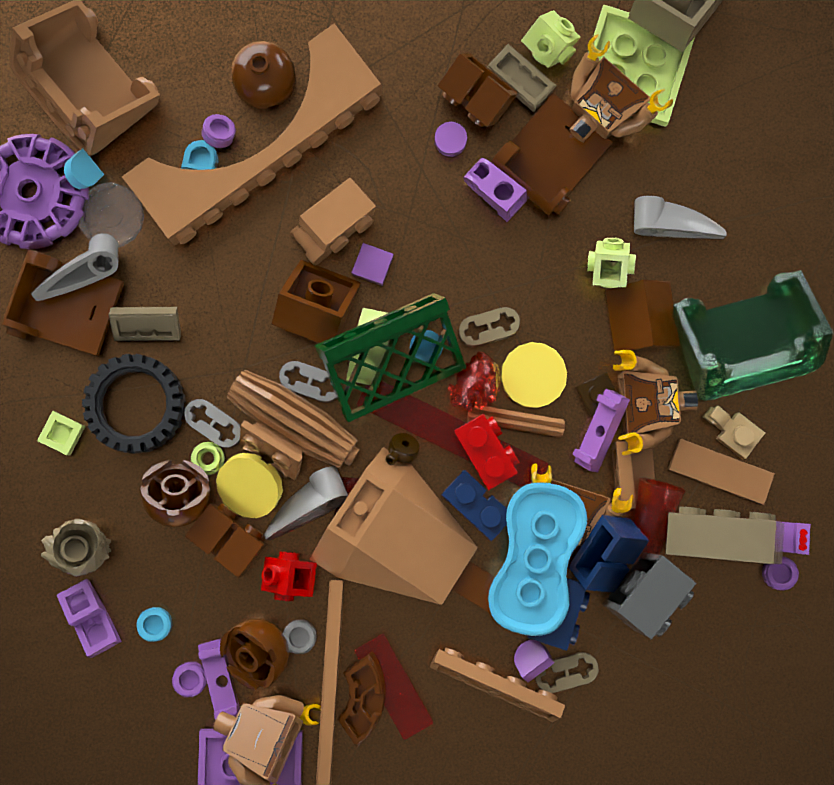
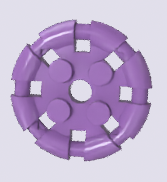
M21 134L7 138L8 142L0 146V206L3 209L0 211V242L8 246L11 243L17 244L20 249H39L53 245V240L60 236L67 237L78 226L85 214L82 210L84 202L89 200V187L77 189L67 181L65 175L61 177L56 172L65 166V163L75 152L63 142L52 137L49 140L41 138L40 134ZM39 151L45 152L43 160L35 158ZM15 154L19 161L9 166L6 158ZM36 183V194L31 198H23L21 192L24 185ZM64 194L72 196L69 206L61 204ZM52 219L55 224L45 230L41 222L45 223ZM16 221L24 223L21 232L15 231Z

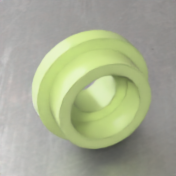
M203 442L194 448L191 454V462L200 466L207 475H213L224 465L225 455L219 445L213 442ZM208 452L214 455V461L210 465H206L203 462V456Z

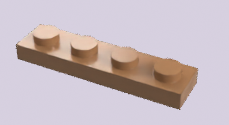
M446 648L445 651L439 649L433 657L429 668L551 722H555L562 716L565 705L557 702L558 697L548 691L538 690L537 693L526 688L524 681L513 676H507V679L494 674L495 669L487 664L476 662V665L463 660L464 655L453 649Z

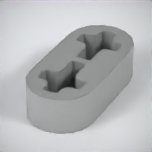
M298 361L288 362L280 370V382L292 392L323 403L333 402L337 399L335 391L333 393L327 392L326 396H321V390L318 387L312 386L313 381L325 383L326 379H330L327 371ZM296 368H299L300 374L309 380L307 384L296 381L295 385H290V379L286 377V374L294 372Z
M196 399L186 406L184 410L186 422L212 442L223 448H233L240 443L241 425L213 404L203 399ZM206 406L205 414L213 419L212 422L208 424L203 420H199L195 423L196 415L192 413L195 408L202 409ZM219 423L223 427L228 428L232 424L234 426L232 432L236 435L233 440L226 439L223 442L221 440L223 434L215 429L216 425Z

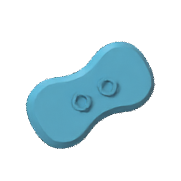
M540 482L526 484L521 487L509 502L506 513L509 549L505 563L491 584L488 596L491 615L498 624L512 632L529 636L550 634L563 623L569 609V592L566 577L568 562L574 549L582 539L587 526L586 508L576 493L560 485Z

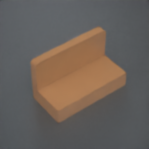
M626 441L611 443L615 490L621 488V494L618 499L620 501H627L633 494L634 498L631 509L656 507L657 497L652 448L624 456L622 452L628 450V443Z

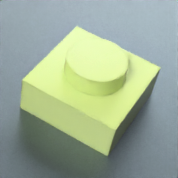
M52 411L37 441L65 455L71 456L85 426Z

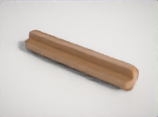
M475 404L470 405L468 409V422L484 414L486 419L493 416L500 428L553 437H562L565 431V421L563 419Z

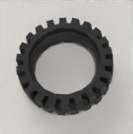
M125 354L119 358L109 359V363L101 364L97 368L99 371L96 374L92 373L88 379L91 382L89 386L85 385L83 392L86 394L85 399H82V407L85 408L83 416L84 420L89 424L87 427L101 443L124 453H143L162 447L168 439L174 437L175 431L182 424L181 419L184 416V402L186 400L180 381L166 365L144 355ZM129 372H143L153 376L161 384L166 395V411L161 422L152 431L141 436H125L116 432L108 424L103 413V398L108 386L117 377Z

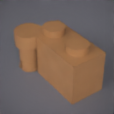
M348 178L300 215L299 224L301 227L299 228L297 225L290 235L306 251L305 256L314 266L318 265L332 251L334 253L340 251L349 242L348 237L357 231L360 234L371 226L374 222L372 218L376 206L351 178Z

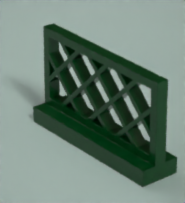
M435 293L314 345L319 358L323 360L347 422H351L466 369L447 313L450 308L446 297ZM440 318L443 329L438 341L424 336L429 323ZM420 327L419 330H418V333L415 332V331H412V330H414V329ZM405 333L416 336L408 354L394 349L400 335ZM446 338H447V341H448L449 346L446 345V344H444L445 341H446ZM422 339L436 344L429 362L415 357ZM390 340L388 346L385 345V344H382V343H385V342H387V341ZM376 346L386 349L379 368L364 362L369 350ZM442 348H445L452 352L455 363L442 369L435 366ZM392 353L406 358L399 376L385 370ZM360 354L358 359L353 358V356ZM344 360L356 363L349 381L338 377L334 367L335 364ZM413 361L426 366L422 378L415 382L405 379ZM362 366L377 371L369 389L355 384ZM383 374L397 379L392 392L387 395L376 392ZM341 383L347 385L344 391ZM355 388L367 393L363 405L351 411L348 399L352 389Z

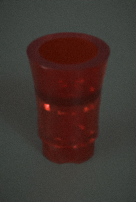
M639 478L638 497L633 522L649 540L642 552L661 554L663 543L667 541L669 512L676 513L686 492L683 488L660 480Z

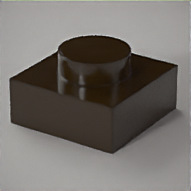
M607 372L575 387L589 417L593 416L600 402L596 399L599 394L603 395L605 389L616 392Z

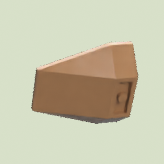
M383 447L365 469L328 525L310 560L339 579L442 605L478 547L414 467L409 463L398 461L394 465H389L386 462V456L389 455V451Z

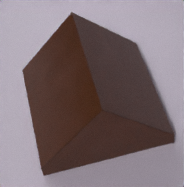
M643 279L628 283L626 287L605 290L613 353L620 350L640 352L680 346L670 281Z

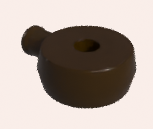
M407 433L394 435L389 441V455L386 456V462L389 465H394L396 461L401 463L412 462L419 454L420 446L417 439Z

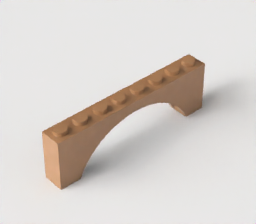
M335 23L308 42L310 76L301 107L286 130L264 150L242 162L207 170L172 167L148 157L122 176L174 246L178 243L184 244L190 241L196 235V230L205 223L210 225L221 218L223 215L222 211L232 204L236 206L245 201L249 196V191L258 185L262 187L271 182L276 176L275 173L282 167H291L301 159V154L310 147H319L328 139L329 133L337 127L338 129L345 128L354 120L355 114L362 109H371L380 101V96L382 95L381 83Z

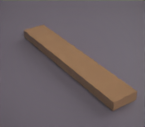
M333 578L329 582L316 785L332 784L345 580Z

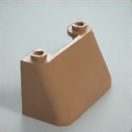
M73 0L13 27L9 60L17 79L75 149L79 151L83 148L91 157L100 152L155 108L160 94L155 84L144 77H138L133 82L96 39L98 19L95 13L87 8L81 0Z

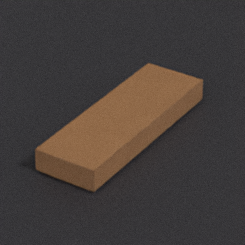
M678 439L667 469L759 505L765 504L775 473L683 439Z

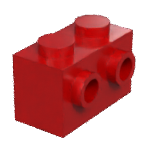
M481 414L454 430L488 490L518 474L514 466L520 462L510 445L503 448L497 438L503 433L493 416L486 419L485 415Z

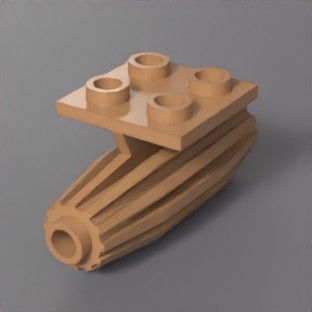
M244 370L236 378L228 392L227 398L255 422L252 425L244 420L241 424L239 446L242 447V452L256 454L262 457L261 460L267 464L270 462L276 468L281 478L287 479V477H290L294 481L297 479L303 458L302 453L340 469L344 464L350 466L360 449L355 447L358 440L329 414L281 384Z

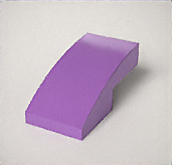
M88 579L57 595L69 625L75 627L87 657L93 658L122 642L106 608Z

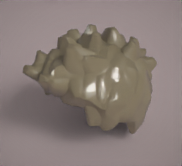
M82 519L65 521L63 525L53 530V535L45 536L41 540L46 549L45 552L41 553V557L63 573L76 577L96 571L103 564L104 560L109 559L108 553L111 552L109 548L111 539H107L95 523Z

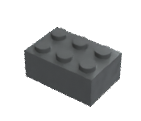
M643 553L630 568L614 593L611 592L602 605L632 630L652 640L655 635L660 637L672 623L669 617L676 608L683 609L694 596V592L691 590L697 583L663 555Z

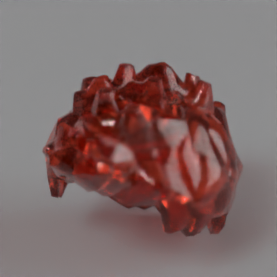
M478 351L477 355L472 356L470 363L467 362L465 364L466 369L456 375L457 384L455 386L449 384L448 386L452 406H464L468 412H471L474 407H478L480 410L484 409L487 406L486 401L491 404L494 403L498 391H500L498 364L488 354Z

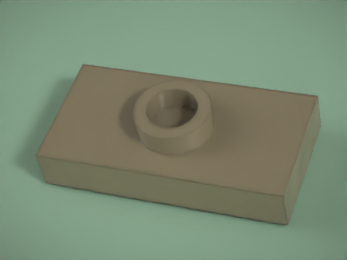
M509 44L487 66L518 92L516 97L533 112L543 104L557 86Z
M113 307L110 309L109 318L114 341L180 340L181 328L177 307Z

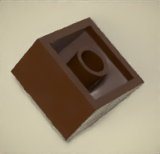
M301 259L278 294L271 324L287 332L313 340L318 344L342 333L360 289L361 282L320 266H314L312 263Z

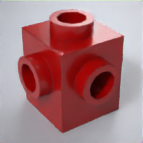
M280 551L279 557L265 556L261 591L274 593V599L281 601H294V596L313 597L317 563L299 560L300 554Z

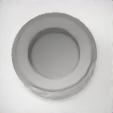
M304 619L292 621L283 632L289 651L294 654L309 652L317 641V631L314 625Z

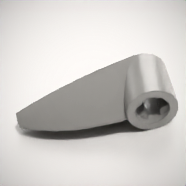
M641 196L634 201L635 234L705 239H724L727 236L725 229L707 216L693 209L665 202L662 197Z
M101 233L95 235L89 241L87 252L75 257L55 271L31 295L36 301L52 298L82 288L113 274L118 268L119 244L117 240L109 234Z
M326 467L313 473L309 478L310 482L285 502L265 532L266 540L270 541L342 506L348 497V493L336 467Z

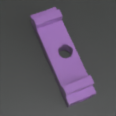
M605 389L603 395H598L596 400L600 403L580 449H575L573 455L576 457L574 462L592 472L599 471L630 399L613 390Z
M222 638L198 645V654L204 668L214 708L215 720L222 711L237 717L240 710L232 675L226 668L229 666L227 656L221 657L220 640ZM221 675L226 676L228 679V684L225 686L218 682V678Z

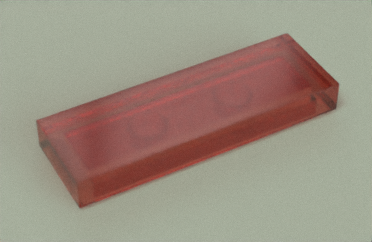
M382 633L354 649V652L359 660L372 651L378 659L385 680V707L402 738L406 740L432 725L434 721L385 634Z

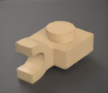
M719 406L715 408L710 407L703 416L704 419L721 430L716 440L741 459H746L765 434L764 431L741 413H735L730 418L729 414Z

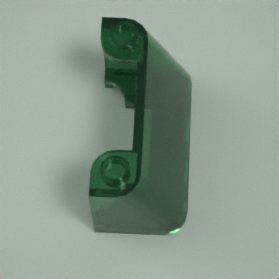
M801 270L791 273H780L773 277L764 295L706 310L704 302L694 298H686L679 303L673 304L672 314L694 389L701 400L716 399L817 370L826 360L834 333Z

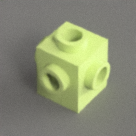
M553 10L539 16L521 41L532 51L536 61L549 68L559 62L561 64L566 63L576 52L573 46L581 37L574 31V26L569 20L560 17Z
M605 238L603 241H597L595 252L589 251L587 271L594 272L593 285H601L606 288L626 287L627 274H634L636 255L629 254L630 243H623L624 241L619 238Z

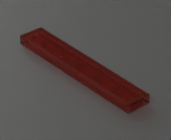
M380 381L376 392L387 395L392 392L394 387ZM366 385L365 388L369 389L371 385ZM362 392L356 404L357 407L363 405L367 393ZM407 395L370 412L472 463L454 432L455 429L466 424V422L411 395ZM499 439L503 448H506L510 445ZM510 445L520 463L514 466L518 474L507 479V481L519 487L530 484L532 481L531 467L533 464H537V474H545L549 463Z

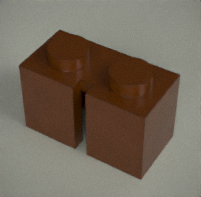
M469 52L458 55L437 85L444 91L443 97L455 106H459V104L465 106V109L469 112L467 115L469 119L481 127L484 125L486 127L495 125L518 95L516 90Z
M221 502L219 506L209 504L186 533L185 537L208 555L210 553L215 555L214 560L236 577H242L267 545L261 540L264 534L250 523H247L245 527L235 520L238 514Z

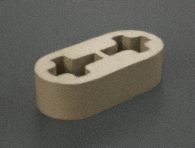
M508 307L468 317L460 324L458 331L459 339L465 346L476 348L510 338L517 332L520 318L516 311ZM500 315H505L506 319H512L514 322L510 324L509 331H505L503 327L492 329L491 325L499 322ZM469 324H474L475 328L485 326L487 328V331L479 333L478 340L473 341L471 336H465L464 332L468 331Z
M583 651L553 658L555 663L550 666L553 672L564 671V675L554 678L555 684L549 685L547 681H541V677L546 675L545 670L536 676L534 680L538 687L550 693L563 691L592 682L597 677L599 671L598 663L594 657ZM579 659H583L585 663H591V668L586 670L587 675L584 677L579 672H568V669L578 666Z

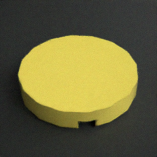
M530 342L520 345L508 354L502 365L501 382L504 392L512 401L522 407L537 409L548 406L561 395L566 386L567 370L564 360L555 349L546 344Z
M240 453L232 456L219 469L216 483L217 491L225 505L243 517L259 518L267 515L275 508L281 498L283 489L282 480L276 468L270 462L266 464L260 460L262 457L252 453Z

